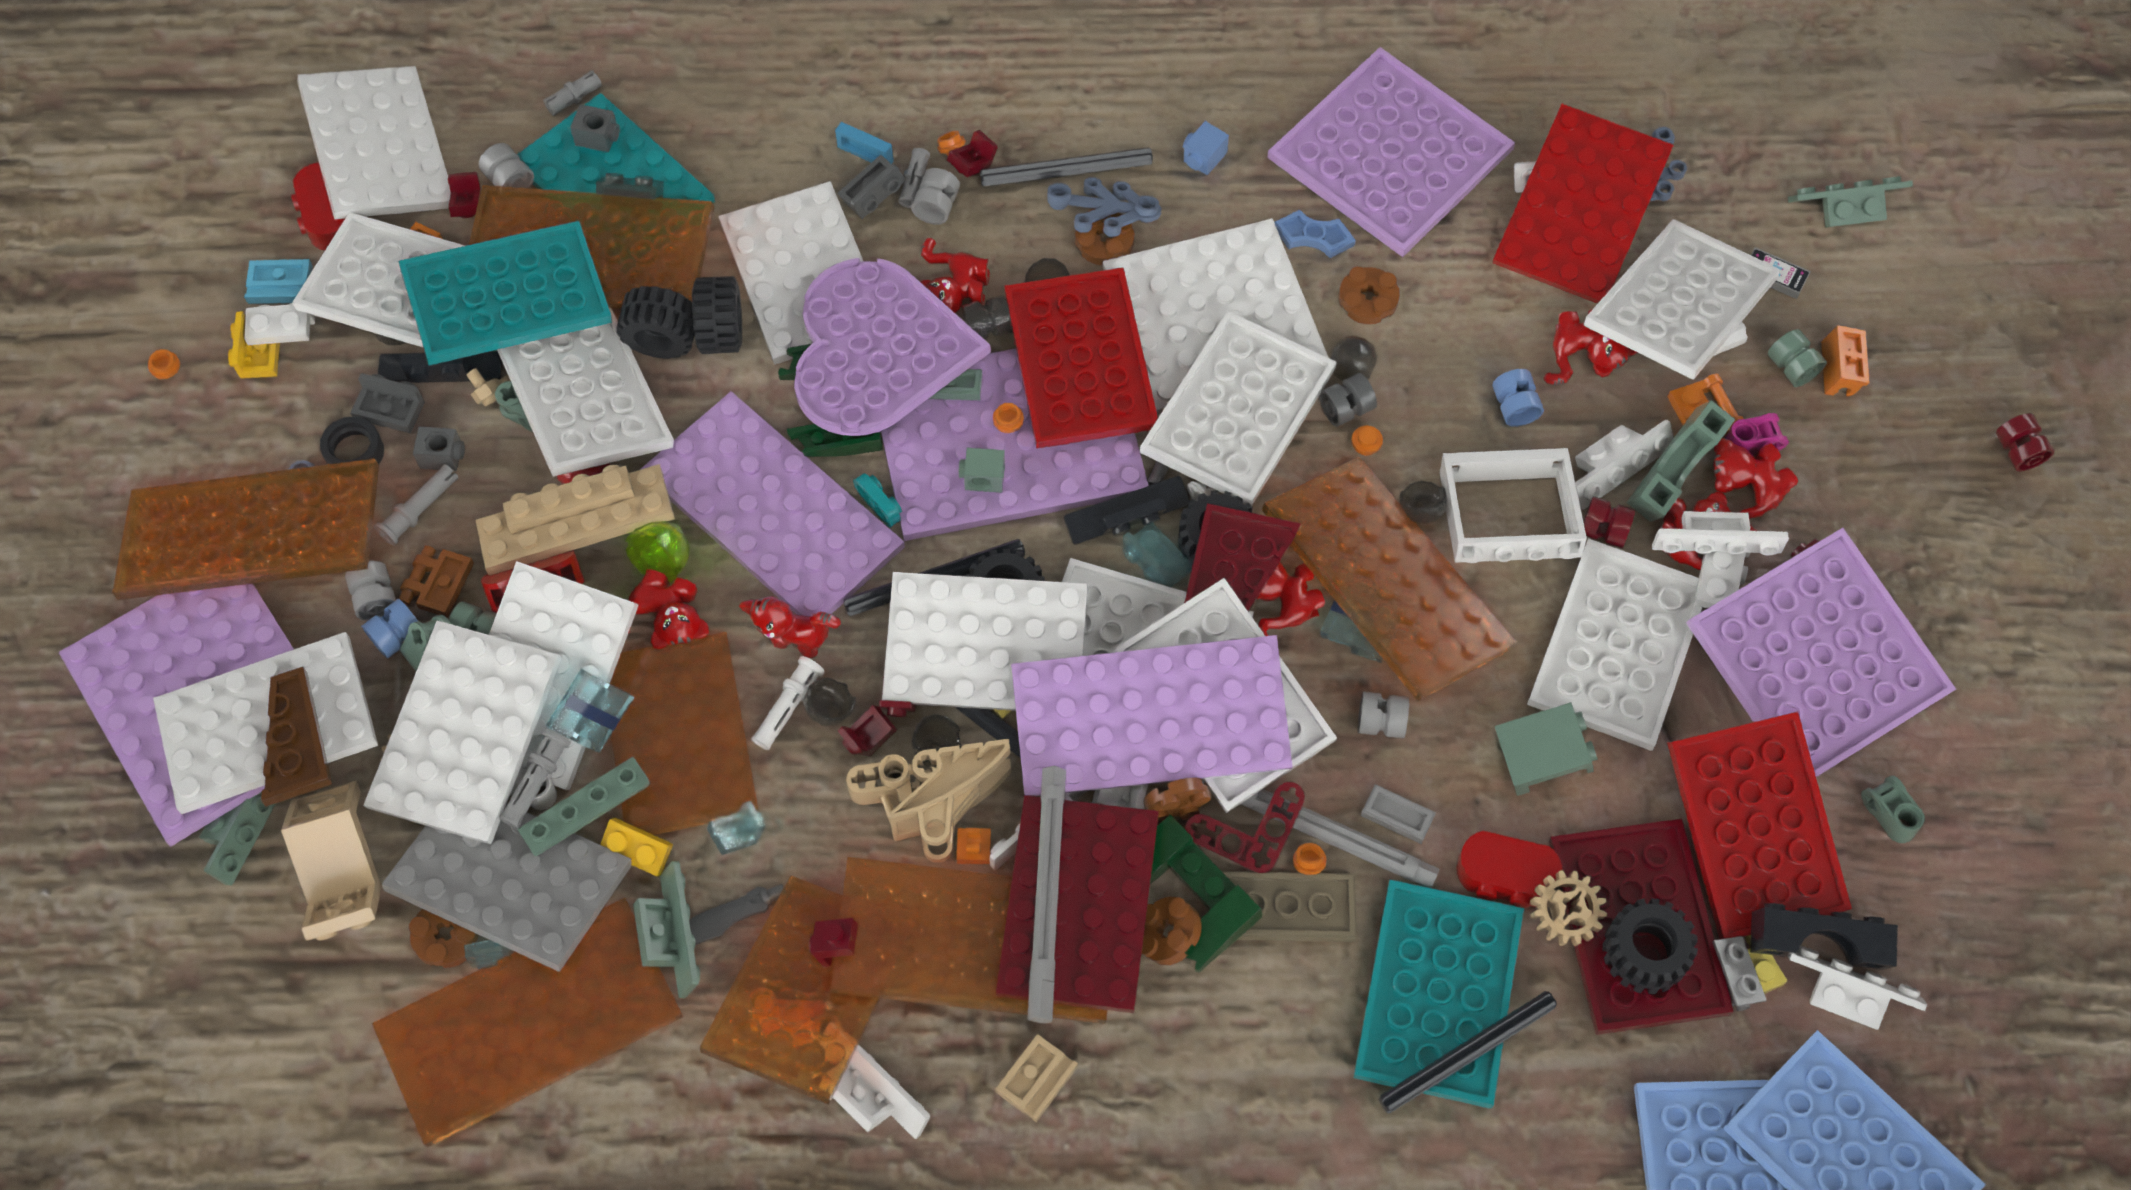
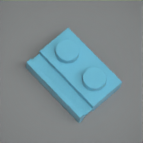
M310 260L249 261L246 281L247 293L244 295L248 304L293 303V300L312 272L313 266Z

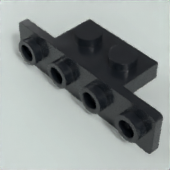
M489 351L433 365H428L425 353L381 354L379 356L378 374L396 382H471L466 374L477 368L485 381L492 379L500 380L502 360L498 351Z
M1176 476L1066 514L1064 521L1072 543L1077 545L1109 533H1113L1114 536L1126 533L1131 530L1130 526L1141 522L1143 526L1155 523L1161 519V515L1187 507L1190 500L1181 477Z

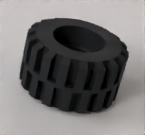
M734 276L697 277L692 290L694 335L698 350L701 354L738 353L742 345V309L737 280Z
M656 286L633 288L625 294L616 327V334L620 337L622 343L644 355L663 359L679 358L681 355L685 356L691 351L695 336L692 301L685 298L684 295L666 288Z
M1218 490L1211 491L1210 496L1202 493L1198 495V501L1192 499L1188 502V507L1183 509L1179 522L1178 548L1181 549L1182 559L1188 560V566L1191 569L1194 563L1207 503L1252 513L1253 507L1250 503L1244 505L1242 503L1243 498L1239 496L1233 498L1228 491L1221 495L1218 494Z
M1003 549V553L999 554L997 550L990 551V557L987 558L984 555L978 558V565L973 563L969 568L970 574H966L968 577L1045 581L1044 576H1042V569L1039 565L1035 566V560L1029 556L1025 559L1024 552L1018 550L1015 554H1011L1010 549Z
M1651 898L1649 903L1646 904L1644 899H1640L1634 905L1631 903L1626 905L1611 923L1604 936L1606 939L1603 943L1602 951L1607 952L1604 961L1606 965L1612 964L1613 967L1610 973L1614 978L1619 975L1622 978L1620 984L1624 987H1627L1630 983L1634 985L1633 991L1641 993L1644 988H1647L1648 994H1656L1660 988L1665 992L1673 984L1676 985L1694 963L1693 960L1697 956L1698 948L1694 947L1698 942L1697 934L1690 933L1694 925L1691 920L1688 922L1683 920L1686 914L1681 909L1677 913L1672 910L1674 904L1666 901L1664 906L1659 905V899ZM1639 932H1647L1658 937L1666 947L1667 959L1656 961L1642 956L1633 944L1632 935Z

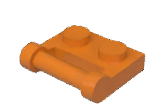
M1718 373L1669 392L1667 398L1682 425L1685 424L1696 407L1708 402L1705 393L1708 392L1712 393L1718 406L1735 419L1733 424L1737 420L1744 419L1743 416L1737 414L1722 387L1723 381ZM1732 425L1730 426V428L1727 430V432L1724 434V436H1723L1722 438L1726 437V435L1728 434V432H1729V430L1731 429Z

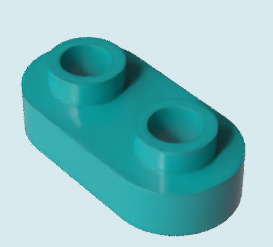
M863 473L853 480V484L861 498L887 527L891 528L901 520L899 514L902 512L901 506L894 497L888 498L884 494L880 481L874 475L869 477L866 473Z

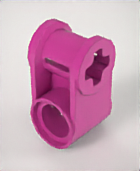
M1776 413L1737 420L1725 437V439L1731 440L1735 445L1746 448L1752 455H1756L1762 447L1770 443L1779 451L1789 443L1788 438L1782 435L1778 425L1780 419Z

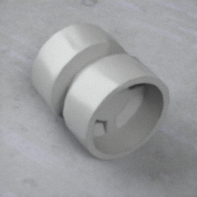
M497 143L491 146L482 154L479 160L481 172L489 181L493 182L505 198L513 199L521 196L533 183L534 173L525 162L520 161L519 156L506 143Z
M927 169L911 205L914 215L926 223L934 225L945 223L960 188V182L957 177L944 169Z
M365 561L354 565L346 572L345 579L348 590L352 595L351 601L357 618L368 621L375 615L384 616V609L396 601L394 591L390 586L391 581L386 565L380 561Z
M1362 692L1358 716V733L1377 735L1379 731H1383L1386 737L1404 739L1409 714V697L1390 695L1387 699H1383L1380 693Z

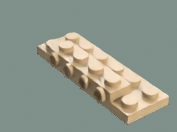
M660 464L631 473L628 472L626 466L609 465L603 469L602 473L593 476L580 474L567 484L560 486L553 483L547 484L542 487L540 492L530 495L517 493L511 497L510 501L503 503V512L477 519L476 525L485 569L490 576L513 569L516 561L523 564L533 563L675 519Z

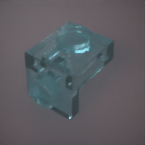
M751 801L743 803L739 812L710 821L707 826V830L721 855L755 845L765 829L763 816L755 809Z
M491 940L464 945L465 958L472 968L477 967L479 970H488L497 967L500 962L514 960L511 949Z

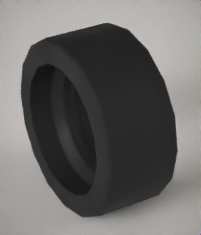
M357 416L344 417L334 421L325 429L320 438V451L329 469L336 475L344 478H360L370 474L379 466L384 456V444L375 426L367 419ZM352 435H363L369 438L370 445L367 451L360 457L353 460L336 458L334 451L344 438Z

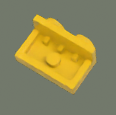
M237 311L235 323H231L230 327L233 347L228 350L229 365L234 367L240 379L277 377L280 343L247 345L244 339L246 316L243 311Z

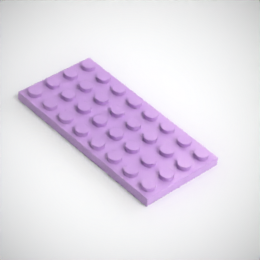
M731 391L674 440L673 448L662 450L641 468L644 469L660 464L670 501L780 600L788 603L790 609L798 615L810 617L816 612L832 614L844 603L845 598L852 596L905 548L904 541Z
M1277 635L1011 664L1024 795L1041 796L1042 769L1054 765L1066 770L1065 793L1165 783L1184 778L1203 779L1293 768Z

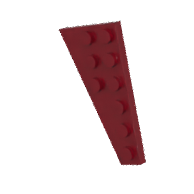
M1207 503L1184 603L1225 578L1249 612L1298 534L1302 524Z

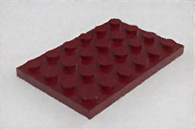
M1024 795L996 987L997 997L1029 1000L1041 797ZM1064 800L1054 955V1004L1126 1013L1135 1012L1159 811Z
M1682 818L1550 837L1549 845L1559 856L1566 878L1573 871H1577L1578 880L1580 881L1589 876L1590 882L1588 886L1593 888L1599 885L1601 889L1596 893L1597 898L1606 899V903L1599 906V910L1605 911L1607 916L1597 920L1603 926L1602 929L1598 932L1592 931L1594 937L1589 941L1584 940L1581 936V943L1574 946L1596 1035L1732 1015L1734 1011L1722 966L1713 945L1714 936ZM1560 887V890L1565 893L1570 892L1572 888ZM1574 898L1569 902L1565 903L1566 915L1572 913L1570 909L1572 906L1571 903L1574 900ZM1585 898L1586 906L1589 909L1588 902ZM1651 898L1659 899V905L1664 906L1666 901L1674 904L1672 910L1677 913L1681 909L1686 914L1683 920L1685 922L1691 920L1694 928L1690 933L1697 934L1698 942L1694 946L1698 948L1697 956L1694 958V963L1676 985L1673 984L1665 992L1660 988L1656 994H1648L1647 988L1638 993L1633 991L1634 985L1629 983L1627 987H1624L1620 984L1622 978L1619 975L1615 978L1612 976L1610 970L1613 966L1612 964H1605L1604 957L1607 952L1602 951L1603 943L1606 939L1604 936L1617 914L1629 903L1634 905L1640 899H1644L1646 904L1649 903ZM1569 924L1570 930L1582 928L1581 926L1577 927L1574 924ZM1639 932L1632 935L1633 944L1642 956L1656 961L1667 959L1666 947L1658 937L1647 932Z

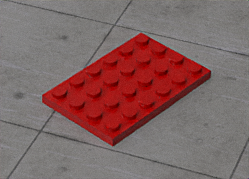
M1561 104L1492 263L1598 304L1614 286L1674 145Z
M1124 267L1004 286L1036 449L1150 431L1158 419Z
M1798 711L1667 743L1720 940L1751 935L1752 912L1764 908L1766 903L1786 905V910L1796 912L1798 908H1815L1819 910V915L1826 916L1830 915L1831 912H1843L1852 909Z

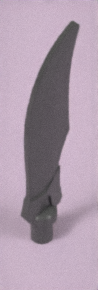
M783 884L768 890L763 887H756L743 897L709 909L691 918L689 924L691 934L695 937V945L722 936L739 920L742 921L748 917L767 912L772 902L787 896Z

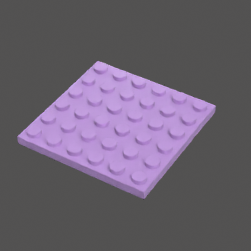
M1380 47L1269 149L1267 158L1397 254L1404 257L1514 149L1515 142Z
M1844 528L1839 529L1686 622L1753 722L1798 711L1816 777L1956 690Z

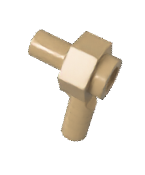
M477 368L466 374L476 388L471 396L477 404L482 403L485 407L496 401L495 391L501 383L511 381L508 374L500 380L492 379L489 382L485 381Z

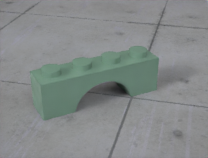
M1712 400L1696 407L1626 503L1650 522L1664 517L1682 493L1681 487L1689 473L1703 456L1719 443L1735 419Z

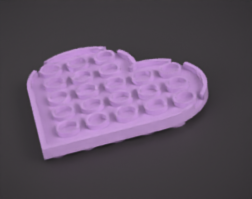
M860 258L846 260L829 267L818 275L805 294L803 319L808 336L813 343L802 354L796 366L794 383L796 398L801 410L809 420L829 432L848 436H861L880 432L898 422L991 352L990 344L903 267L883 259H877V262H860Z

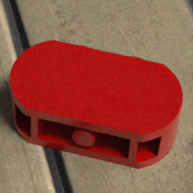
M317 162L305 166L295 175L293 179L295 193L291 194V199L296 212L300 211L301 217L297 218V222L302 235L308 234L313 246L325 251L345 219L334 220L320 164Z
M574 550L526 564L580 584L584 583V577ZM513 569L490 576L486 574L481 579L492 612L497 613Z
M1479 831L1470 836L1464 843L1457 860L1456 871L1463 887L1469 892L1476 893L1478 897L1486 900L1499 898L1510 901V904L1513 906L1529 908L1530 906L1535 907L1530 904V900L1534 897H1540L1534 891L1538 885L1545 886L1543 880L1549 875L1555 879L1556 873L1562 871V863L1557 853L1550 846L1492 832Z

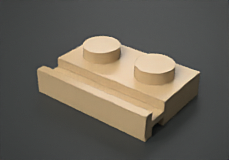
M1037 1034L996 1087L995 1091L1014 1107L1026 1113L1033 1121L1037 1122L1078 1068V1063L1069 1059L1062 1051Z

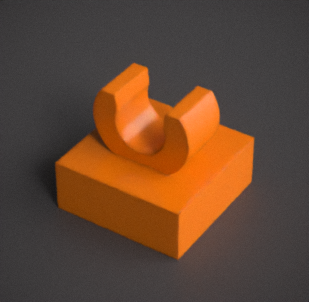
M957 828V864L990 865L991 828Z

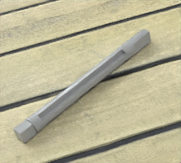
M1055 765L1042 769V805L1035 921L1027 1020L1037 1023L1052 1022L1054 955L1062 814L1066 783V770Z
M1262 789L1241 803V805L1265 814L1274 794ZM1285 799L1282 809L1275 805L1273 812L1281 813L1291 820L1293 813L1287 812L1291 801ZM1305 807L1302 808L1293 827L1428 888H1432L1440 870L1421 861L1417 857ZM1273 818L1279 822L1284 823L1283 820H1281L1280 818Z

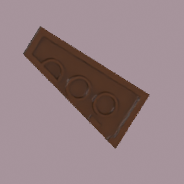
M300 667L270 677L268 703L270 722L269 731H266L265 742L268 747L267 761L264 762L263 768L265 787L261 793V801L265 807L332 785L307 671L304 667Z

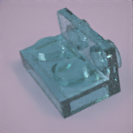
M1154 523L1145 526L1135 535H1132L1130 532L1123 535V554L1129 562L1139 565L1148 581L1172 587L1192 571L1193 565L1188 562V559Z

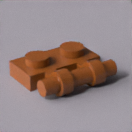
M425 545L421 554H417L412 562L414 568L409 578L404 579L400 586L402 592L399 599L406 606H409L413 597L419 596L416 601L418 609L437 615H444L448 618L474 562L470 557L442 549L438 559H434L436 550L431 546ZM431 572L426 583H421L425 573Z

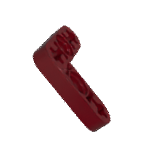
M1284 782L1279 785L1254 837L1204 814L1192 816L1187 821L1185 830L1193 837L1194 843L1254 872L1266 873L1273 870L1304 806L1305 792L1301 786L1294 782ZM1291 788H1295V795L1299 798L1297 804L1290 803L1287 812L1293 813V816L1289 820L1283 814L1273 812L1275 805L1282 809L1285 799L1281 797V793L1283 791L1289 792ZM1273 818L1283 820L1285 823L1283 835L1271 837L1268 834L1266 826L1269 820ZM1205 820L1207 821L1206 828L1213 832H1217V826L1223 828L1216 838L1215 847L1209 845L1213 838L1207 835H1201L1199 839L1195 837L1196 831L1192 829L1194 823L1200 824ZM1228 834H1235L1240 839V848L1235 853H1227L1222 847V840ZM1262 835L1270 842L1279 843L1277 850L1270 846L1267 852V857L1271 859L1268 865L1262 864L1258 868L1255 866L1257 860L1253 858L1254 852L1260 853L1265 846V843H1259Z

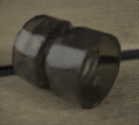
M1003 295L986 300L985 306L979 301L961 306L964 322L984 340L988 339L990 333L999 337L1013 333L1009 308Z

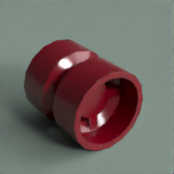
M2032 413L2016 416L2003 423L1996 430V436L2003 448L2010 450L2008 457L2018 472L2038 467L2054 455V449L2047 437L2040 435L2042 428Z
M1593 496L1583 521L1586 537L1594 540L1603 537L1605 543L1623 548L1636 510L1620 504L1614 508L1611 507L1610 501Z

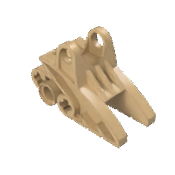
M1009 739L988 741L984 746L983 742L965 744L961 749L958 745L943 747L937 752L936 748L923 750L914 756L912 764H908L900 755L891 754L884 757L881 762L855 766L849 770L846 776L850 798L859 805L883 803L891 824L894 841L921 835L925 857L937 863L946 861L953 853L955 825L968 810L975 807L994 792L1011 774L1010 758L1006 759L1010 755ZM930 760L931 765H937L936 768L932 767V769L927 770L918 768L919 765L923 766V761ZM914 774L915 782H911L910 775ZM876 779H880V787H877ZM866 782L865 788H859V783ZM945 842L947 843L946 851L940 855L932 854L928 849L929 845L938 846Z

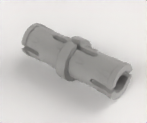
M591 70L572 83L568 81L563 85L564 88L543 99L547 110L555 116L573 103L576 105L582 101L581 98L600 88L602 84L596 73Z
M914 148L912 150L909 167L904 171L903 177L906 181L898 200L904 207L911 208L926 171L930 153L925 149Z

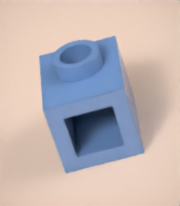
M1204 121L1195 133L1191 132L1186 137L1183 143L1184 162L1193 170H1199L1208 175L1226 155L1229 135Z

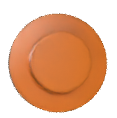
M951 131L937 139L939 144L937 149L940 154L946 153L948 156L951 150L962 147L966 140L964 136H960L959 131Z
M165 349L157 350L149 357L148 369L155 378H170L180 368L179 358L171 351Z
M1003 403L993 413V424L996 429L1003 433L1016 432L1023 425V412L1013 403Z
M1365 425L1358 427L1353 432L1351 442L1359 454L1369 456L1380 450L1383 437L1377 428Z
M1302 844L1293 855V865L1302 874L1315 875L1326 867V855L1317 844Z

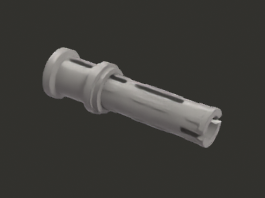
M444 464L404 504H396L393 507L394 511L382 523L377 522L374 525L376 532L387 543L395 546L398 543V538L409 527L413 528L417 525V517L450 485L459 479L456 473L452 475L451 473L454 470Z
M544 729L542 733L544 738L536 752L531 753L528 757L530 765L507 807L499 817L500 821L515 829L520 827L526 812L534 801L547 775L552 774L558 768L555 764L564 748H568L571 744L570 740L553 730Z

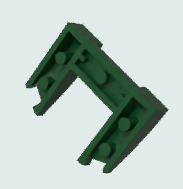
M811 344L787 348V355L793 357L789 369H779L778 375L780 380H795L797 363ZM816 424L787 429L788 437L791 440L798 438L805 448L802 450V454L806 457L849 456L883 450L880 432L861 436H848L829 432Z
M1169 815L1157 826L1150 885L1168 869H1171L1209 909L1201 918L1202 928L1199 941L1196 946L1191 944L1185 952L1188 955L1185 958L1196 961L1195 972L1200 973L1262 918V911L1239 885L1235 886L1193 842V837Z

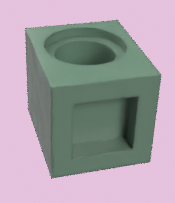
M967 448L966 459H960L959 478H964L965 490L1003 492L1005 450Z

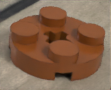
M1119 212L1093 222L1092 229L1088 232H1078L1076 230L1075 244L1082 252L1085 260L1103 266V261L1129 255L1132 252L1135 236L1132 223L1123 226L1120 235L1107 238L1106 241H1101L1099 235L1104 233L1105 219L1123 215Z
M1354 267L1342 280L1338 296L1341 308L1343 306L1348 312L1347 316L1358 323L1370 325L1380 323L1383 318L1391 317L1397 309L1400 297L1399 287L1396 283L1397 279L1392 273L1378 268ZM1369 291L1373 292L1376 296H1373L1371 300L1365 299V294L1362 293Z
M1184 778L1167 783L1169 790L1160 794L1158 788L1152 790L1144 797L1143 803L1145 809L1159 811L1158 824L1169 815L1172 817L1180 816L1182 820H1187L1200 813L1198 808L1211 800V793L1207 782L1203 783L1201 778Z
M1174 896L1165 897L1153 904H1148L1142 954L1163 966L1173 965L1182 961L1188 956L1185 952L1191 944L1196 946L1201 935V918L1197 911L1184 899ZM1169 925L1174 926L1173 930L1168 931V937H1165L1163 935L1164 930Z
M421 909L409 924L411 946L417 956L428 965L452 968L468 960L476 950L479 934L425 909ZM453 927L454 929L450 931L451 938L445 941L442 937L437 939L441 928Z

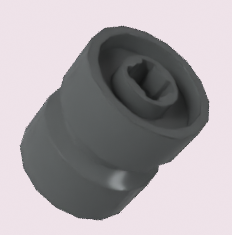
M1361 373L1343 380L1342 385L1336 383L1322 390L1319 395L1326 417L1336 427L1354 419L1355 414L1361 416L1377 407L1375 392L1368 379Z

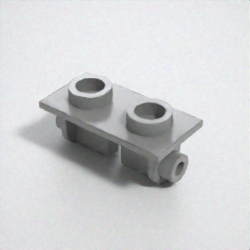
M1743 936L1714 940L1713 945L1722 966L1724 977L1727 980L1726 985L1732 1000V1006H1735L1737 1011L1749 1009L1750 1004L1766 1002V996Z

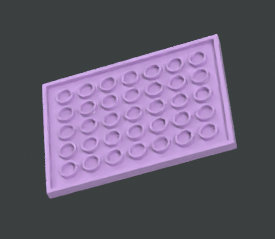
M1016 349L989 353L969 368L982 369L983 379L980 401L927 399L898 422L881 431L894 496L902 508V512L899 514L904 541L1098 504L1149 486L1135 433L1036 449ZM1003 403H1013L1023 412V425L1016 432L1003 433L996 429L993 424V413ZM967 448L1005 450V473L1002 493L965 490L964 478H959L960 459H966Z
M233 552L59 652L155 824L170 847L239 806L246 799H250L264 790L265 786L181 815L176 809L153 700L154 697L294 650Z

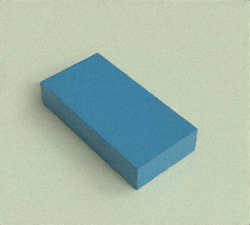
M840 122L836 128L838 148L871 163L880 155L892 164L894 162L892 144L843 122Z

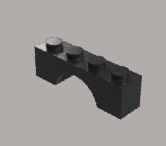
M1766 903L1764 908L1752 912L1750 953L1785 957L1797 953L1801 943L1810 934H1819L1833 940L1844 952L1848 964L1852 966L1878 970L1897 966L1898 925L1885 924L1884 918L1868 916L1863 917V920L1852 919V914L1845 912H1831L1830 916L1819 915V910L1815 908H1798L1796 912L1786 910V905L1778 903Z

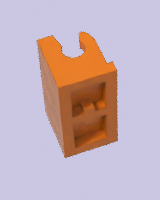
M1837 325L1821 342L1822 356L1827 361L1823 369L1824 392L1826 395L1833 396L1841 388H1847L1846 396L1849 397L1870 383L1866 331Z

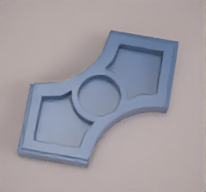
M1298 210L1274 222L1281 240L1288 249L1300 246L1313 247L1325 253L1329 258H1332L1355 246V238L1340 219L1317 221L1307 217Z

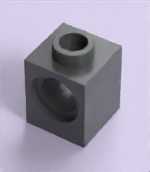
M579 105L570 127L576 146L605 152L610 151L613 141L616 142L620 133V126L616 123L613 111Z
M418 427L413 455L419 468L440 470L445 464L454 471H457L459 460L464 458L465 444L460 440L456 429ZM445 447L443 450L437 451L439 448Z

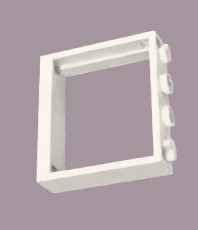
M1568 448L1443 453L1440 478L1455 563L1508 562L1510 560L1538 561L1541 559H1572L1582 557L1587 537ZM1556 478L1567 534L1464 538L1455 482Z

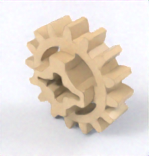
M1562 870L1556 873L1555 879L1550 875L1543 880L1545 886L1538 885L1534 891L1540 897H1534L1530 900V904L1538 908V910L1531 914V918H1539L1541 921L1536 927L1537 931L1545 928L1549 931L1546 937L1548 941L1557 936L1559 937L1560 946L1567 944L1569 939L1573 946H1577L1581 943V936L1584 940L1589 941L1594 937L1592 931L1598 932L1602 929L1603 926L1597 920L1607 916L1605 911L1599 910V906L1606 903V899L1597 898L1596 893L1601 889L1599 885L1593 888L1588 886L1590 882L1589 876L1580 881L1578 880L1577 871H1573L1566 878ZM1559 887L1572 888L1570 892L1565 893L1560 890L1556 891L1554 889ZM1574 898V900L1571 903L1572 906L1570 909L1572 913L1563 918L1564 914L1566 913L1565 903L1569 902ZM1585 898L1588 902L1589 909L1586 906ZM1547 907L1550 908L1552 919L1548 914ZM1568 924H1574L1577 927H1582L1577 930L1564 929L1565 926Z

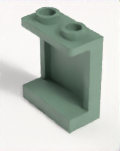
M1571 702L1495 726L1517 796L1529 793L1528 786L1583 769H1586L1587 773L1594 772L1592 761L1598 760L1592 741L1585 743L1582 731L1587 730L1582 712L1575 713Z

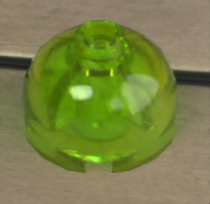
M655 521L640 526L625 539V542H628L629 545L625 549L626 555L632 564L644 575L647 569H653L664 573L669 582H672L688 563L690 554L689 542L683 530L678 525L669 521Z

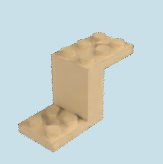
M357 780L291 800L281 829L308 904L302 924V931L306 941L313 938L325 940L336 935L337 931L349 927L352 930L361 929L371 924L372 920L376 918L382 885L356 813L361 794Z

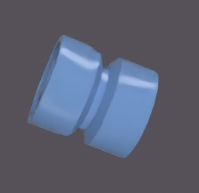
M1511 370L1503 373L1493 381L1492 386L1498 402L1501 403L1500 409L1508 426L1518 427L1527 425L1543 415L1544 408L1538 393L1535 392L1536 386L1529 370Z
M398 598L384 609V616L375 615L361 627L377 649L388 659L400 650L410 624L418 622V620Z

